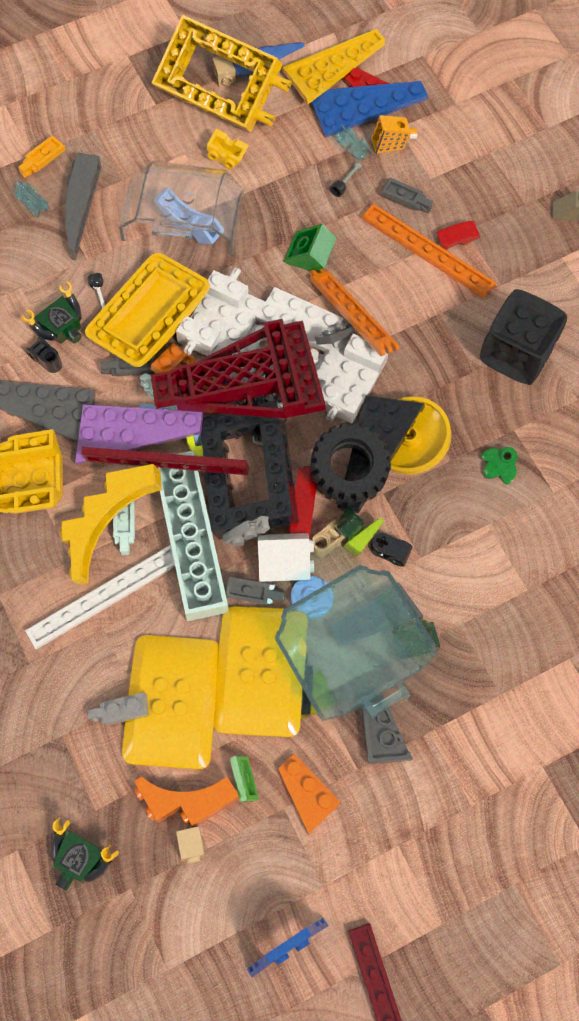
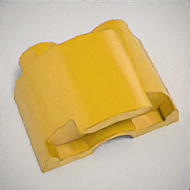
M215 129L207 143V156L212 161H218L226 168L233 169L239 164L249 145L238 139L236 141L231 140L228 134Z

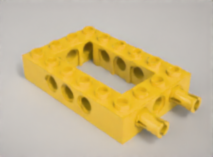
M182 15L152 84L161 91L251 133L257 120L270 127L273 125L271 120L275 121V115L262 110L272 87L275 86L284 92H288L289 88L287 86L291 87L292 82L278 76L283 65L278 58ZM196 46L254 72L249 77L250 81L245 92L241 94L242 99L238 106L232 100H226L212 91L211 93L200 85H194L183 78Z

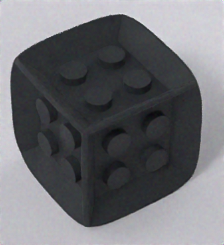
M515 289L502 305L491 325L490 331L484 339L480 351L481 361L515 381L527 385L533 384L563 332L567 322V314L557 306L536 295Z

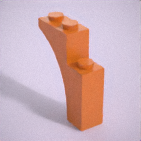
M143 777L134 781L137 787L133 790L140 801L142 799L146 801L148 807L145 808V811L151 820L156 819L158 823L182 809L183 812L180 815L186 825L191 824L194 828L239 800V795L228 777L207 788L190 792L165 790L153 785Z

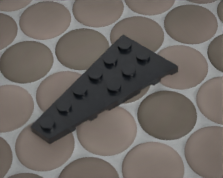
M365 396L358 427L364 428L367 425L371 427L370 432L374 433L377 431L380 434L379 439L381 441L385 440L387 443L386 449L390 451L391 462L404 442L407 432L415 424L417 416L425 408V404ZM352 448L344 480L357 481L368 474L370 463L361 451ZM342 502V505L338 504L337 508L340 511L359 513L365 503L359 504L357 502L354 506H348V503Z

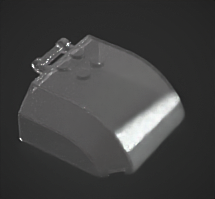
M152 161L133 176L129 182L119 222L121 241H126L129 224L139 222L153 224L152 235L154 236L162 234L185 237L186 240H191L193 229L216 232L229 242V255H233L245 191L228 170ZM161 225H163V226H171V227H179V228H186V229L162 227Z

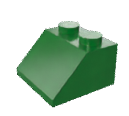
M323 224L298 230L295 232L283 262L308 271L323 269L328 263L329 255L334 248L337 237Z

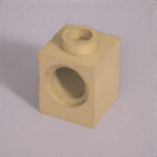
M220 56L214 57L213 71L218 86L236 83V72L233 62Z
M194 827L176 831L181 860L187 861V864L201 862L200 858L205 857L200 828Z

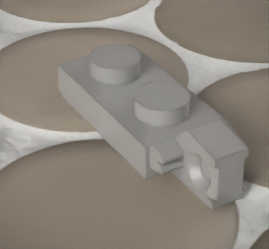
M260 516L253 521L243 522L223 534V543H229L232 546L244 545L246 541L255 539L260 533L264 534L270 529L269 518L267 516Z
M144 692L105 701L100 704V708L88 710L89 720H94V722L101 721L102 724L109 725L149 716L147 694Z

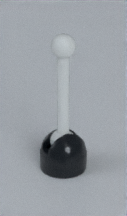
M94 273L89 275L87 280L90 287L97 290L103 309L105 303L100 288L103 286L104 280L101 273Z

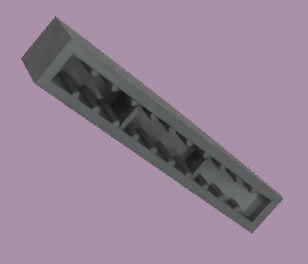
M78 152L76 159L72 161V173L67 178L68 190L65 209L66 234L72 260L77 258L102 168L99 156Z

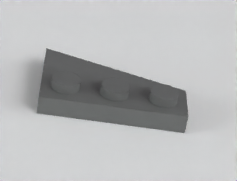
M384 696L361 697L368 764L412 761L413 758L404 743L402 734L397 728Z

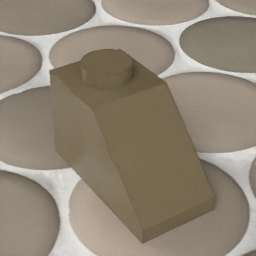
M579 192L571 193L553 201V219L579 221Z

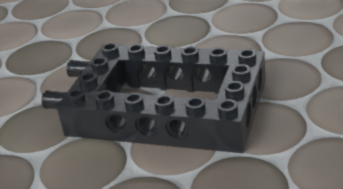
M265 395L253 398L254 406L282 408L277 400L265 403ZM219 413L203 417L201 431L203 457L228 459L229 447L224 440L240 439L241 436L257 435L261 432L269 500L236 507V504L233 502L232 490H234V486L231 484L230 474L205 472L211 531L217 538L223 539V534L245 521H253L260 516H267L269 518L270 529L299 523L285 418Z

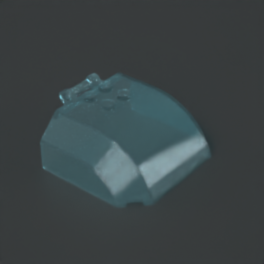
M361 565L285 608L281 616L282 621L279 631L276 632L275 636L277 644L322 721L345 716L362 705H365L372 719L378 716L377 713L403 698L407 699L410 697L403 681L420 672L438 654L435 642L390 571H376ZM394 686L398 687L399 690L375 705L371 704L370 700Z

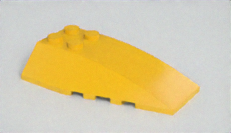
M51 429L14 435L7 438L8 441L0 443V512L17 514L55 508L63 496L62 454L55 431Z

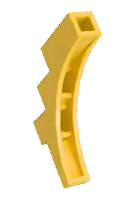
M154 464L106 473L104 486L107 493L84 497L82 512L85 517L61 521L60 537L64 543L70 546L68 549L71 559L69 574L72 581L79 585L89 583V567L95 546L108 523L119 511L147 494L162 490L161 470Z

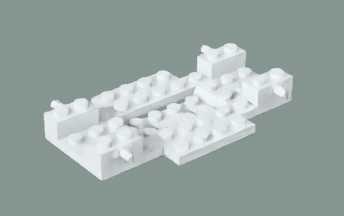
M234 267L230 276L223 275L214 270L208 279L210 284L209 291L196 307L192 316H186L176 330L178 343L186 346L183 350L184 353L191 355L192 351L195 350L209 356L264 327L256 323L261 324L283 319L284 324L303 320L309 345L322 350V353H324L322 355L317 350L311 349L326 404V410L324 411L328 412L326 419L333 421L336 416L352 424L364 404L365 396L369 395L387 362L388 354L380 356L364 338L353 334L350 340L344 338L332 344L316 345V336L321 335L323 330L334 329V326L342 324L344 318L274 287L265 302L248 294V285L236 280L241 273L240 269ZM263 338L243 348L240 352L261 349L259 346L260 342L267 340ZM252 368L249 372L252 373L256 369ZM232 372L229 376L235 378L237 373ZM244 377L241 381L246 383L249 379ZM272 394L265 395L269 402L275 401ZM280 394L277 396L278 401L281 400Z

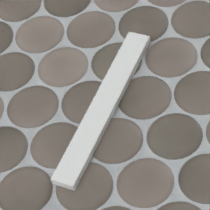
M171 545L26 629L25 632L35 649H39L175 568Z

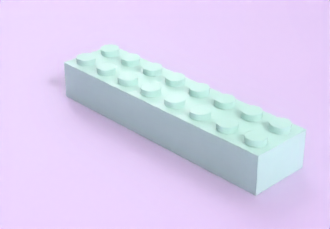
M194 451L179 453V455L195 456ZM158 468L161 470L162 483L160 495L187 622L229 612L199 473L198 471Z

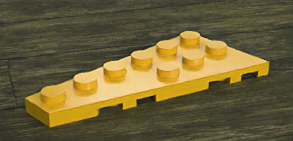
M374 29L283 66V73L292 82L291 84L308 105L351 72L352 69L385 45V38L377 29Z

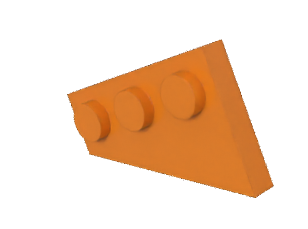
M295 754L278 768L309 835L341 802Z

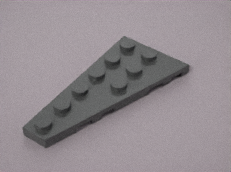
M0 381V410L7 412V414L13 417L17 416L23 419V421L41 429H53L56 434L63 436V438L78 442L83 405H94L95 390Z

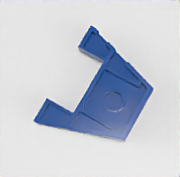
M322 918L309 925L260 958L247 969L250 976L254 977L274 962L277 966L289 958L287 953L294 948L299 952L310 944L309 938H312L329 926L325 919Z

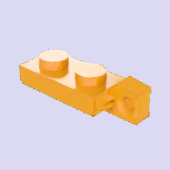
M51 135L25 155L23 164L18 167L20 174L26 178L33 172L36 173L66 150L65 145Z

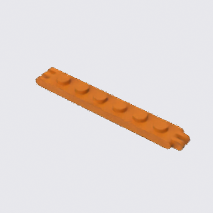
M328 270L310 271L311 282L380 356L392 353V350H399L398 343Z

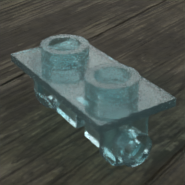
M343 125L341 126L344 131L336 135L338 143L345 149L353 145L348 151L357 160H364L366 152L370 155L372 154L369 150L370 145L363 138L359 140L356 137L357 133L349 127L347 129Z
M17 180L14 195L38 218L40 211L48 210V202L41 195L37 196L38 192L29 183H21Z

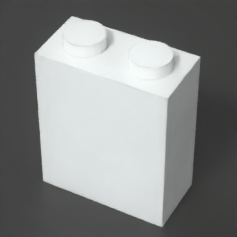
M309 534L258 535L259 581L310 580V573H314V560H310V552H314L313 540H309Z

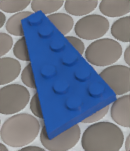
M422 81L328 89L311 103L325 137H329L377 119L380 115L385 116L428 100V94Z

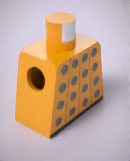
M380 115L371 138L375 153L404 149L408 139L417 138V128H409L408 121L404 117Z

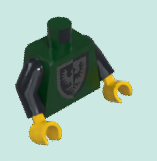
M66 281L67 291H64L61 285H59V291L65 294L66 297L62 295L35 317L31 310H26L30 319H26L25 316L21 315V321L29 323V327L38 337L41 336L45 340L63 343L67 339L72 343H77L81 339L82 335L78 332L81 328V308L75 295L70 292L72 286L68 281Z
M58 817L53 823L52 861L54 862L53 866L62 871L55 885L67 891L74 879L84 884L104 875L112 860L118 856L119 851L117 850L110 854L109 848L111 844L102 850L69 830L65 832L70 825V821L66 820L64 826L59 823L60 817Z

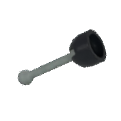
M360 162L355 163L354 168L343 181L337 180L333 182L330 186V191L334 196L341 197L345 193V183L356 170L361 169L362 165Z

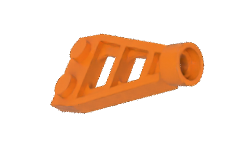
M173 343L151 364L150 370L155 373L166 372L182 364L195 363L198 360L192 355L184 353V349ZM212 376V378L210 379V381L215 382L217 380V378L214 376ZM204 385L200 390L206 391L209 387Z

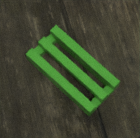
M234 756L230 758L240 802L259 800L248 756Z

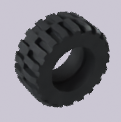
M347 422L340 423L338 428L334 425L329 428L327 433L323 432L319 441H316L310 462L311 478L313 483L317 484V490L320 493L324 492L326 494L325 498L328 500H336V504L342 505V502L348 503V506H354L357 502L363 504L366 503L367 499L372 500L382 490L389 476L391 454L386 449L387 443L385 440L381 441L379 439L380 434L377 431L374 433L370 432L371 427L367 425L364 428L358 427L359 423L353 422L352 426H347ZM343 448H354L361 451L370 463L368 474L357 481H347L338 477L331 468L333 454Z

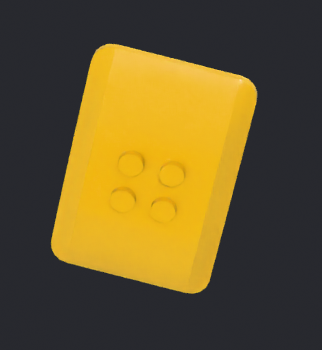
M154 253L89 323L85 329V334L89 340L131 366L141 367L174 335L182 320L186 316L189 317L209 291L210 284L206 278L164 254Z
M229 607V612L224 613L222 616L214 728L222 734L294 737L298 734L301 725L307 616L302 610Z
M144 635L138 638L135 644L128 696L146 693L149 716L125 721L122 757L128 764L195 770L204 769L209 765L214 729L219 644L216 641Z

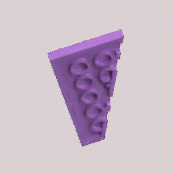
M83 405L75 464L80 465L87 462L81 454L82 446L135 451L146 448V446L163 444L173 439L179 440L199 435L202 431L203 413Z

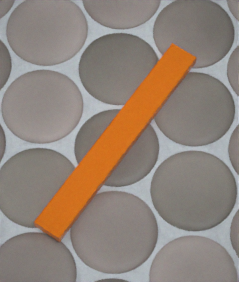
M374 203L362 215V220L485 299L496 286L495 281Z

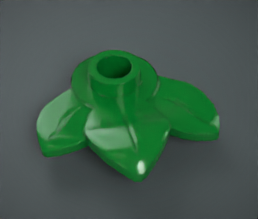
M504 447L500 450L490 448L481 455V458L488 462L484 469V477L486 479L501 476L506 485L514 480L517 474L515 463L518 459L515 449L511 447ZM509 453L511 458L509 460L504 459V454Z

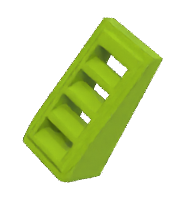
M382 518L377 519L351 538L343 547L354 556H358L383 524L384 520Z

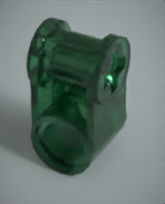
M349 507L339 517L337 528L343 536L351 540L365 526L366 520L361 519L353 512V508Z

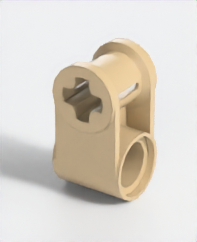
M338 520L329 523L313 537L314 552L311 553L315 557H325L350 538V534L345 533L338 525ZM323 543L326 547L318 548L315 544Z

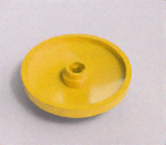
M405 397L398 400L424 403L425 408L419 413L415 424L404 437V442L391 461L390 471L403 475H414L433 468L444 458L450 447L452 432L447 415L436 403L422 397Z

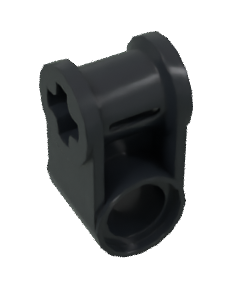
M41 336L37 338V341L31 347L25 348L27 355L48 372L56 373L62 368V361L58 351Z
M386 533L376 534L370 547L373 555L400 567L406 565L413 548L410 543L389 536ZM380 542L383 543L382 548L378 546Z

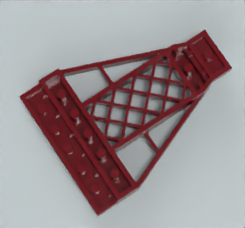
M283 319L264 322L263 328L195 363L181 365L170 371L150 375L156 409L177 405L179 411L272 418H290L326 410L325 400L303 320L284 324ZM263 338L267 340L268 347L240 352L243 348ZM252 368L257 369V371L255 372V374H254V373H251V372H249V371H250ZM232 372L237 373V375H236L235 378H233V377H231V376H229V375H230ZM263 373L269 374L266 379L261 377ZM212 376L218 378L215 382L210 381ZM244 377L249 379L246 383L241 381ZM224 381L229 383L226 387L221 386ZM204 385L209 387L206 391L200 390ZM279 393L283 407L252 406L251 399ZM239 400H247L249 403L248 406L225 404Z

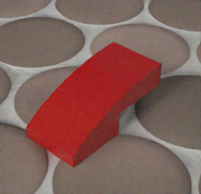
M473 220L458 223L436 232L445 250L461 242L464 246L480 238Z

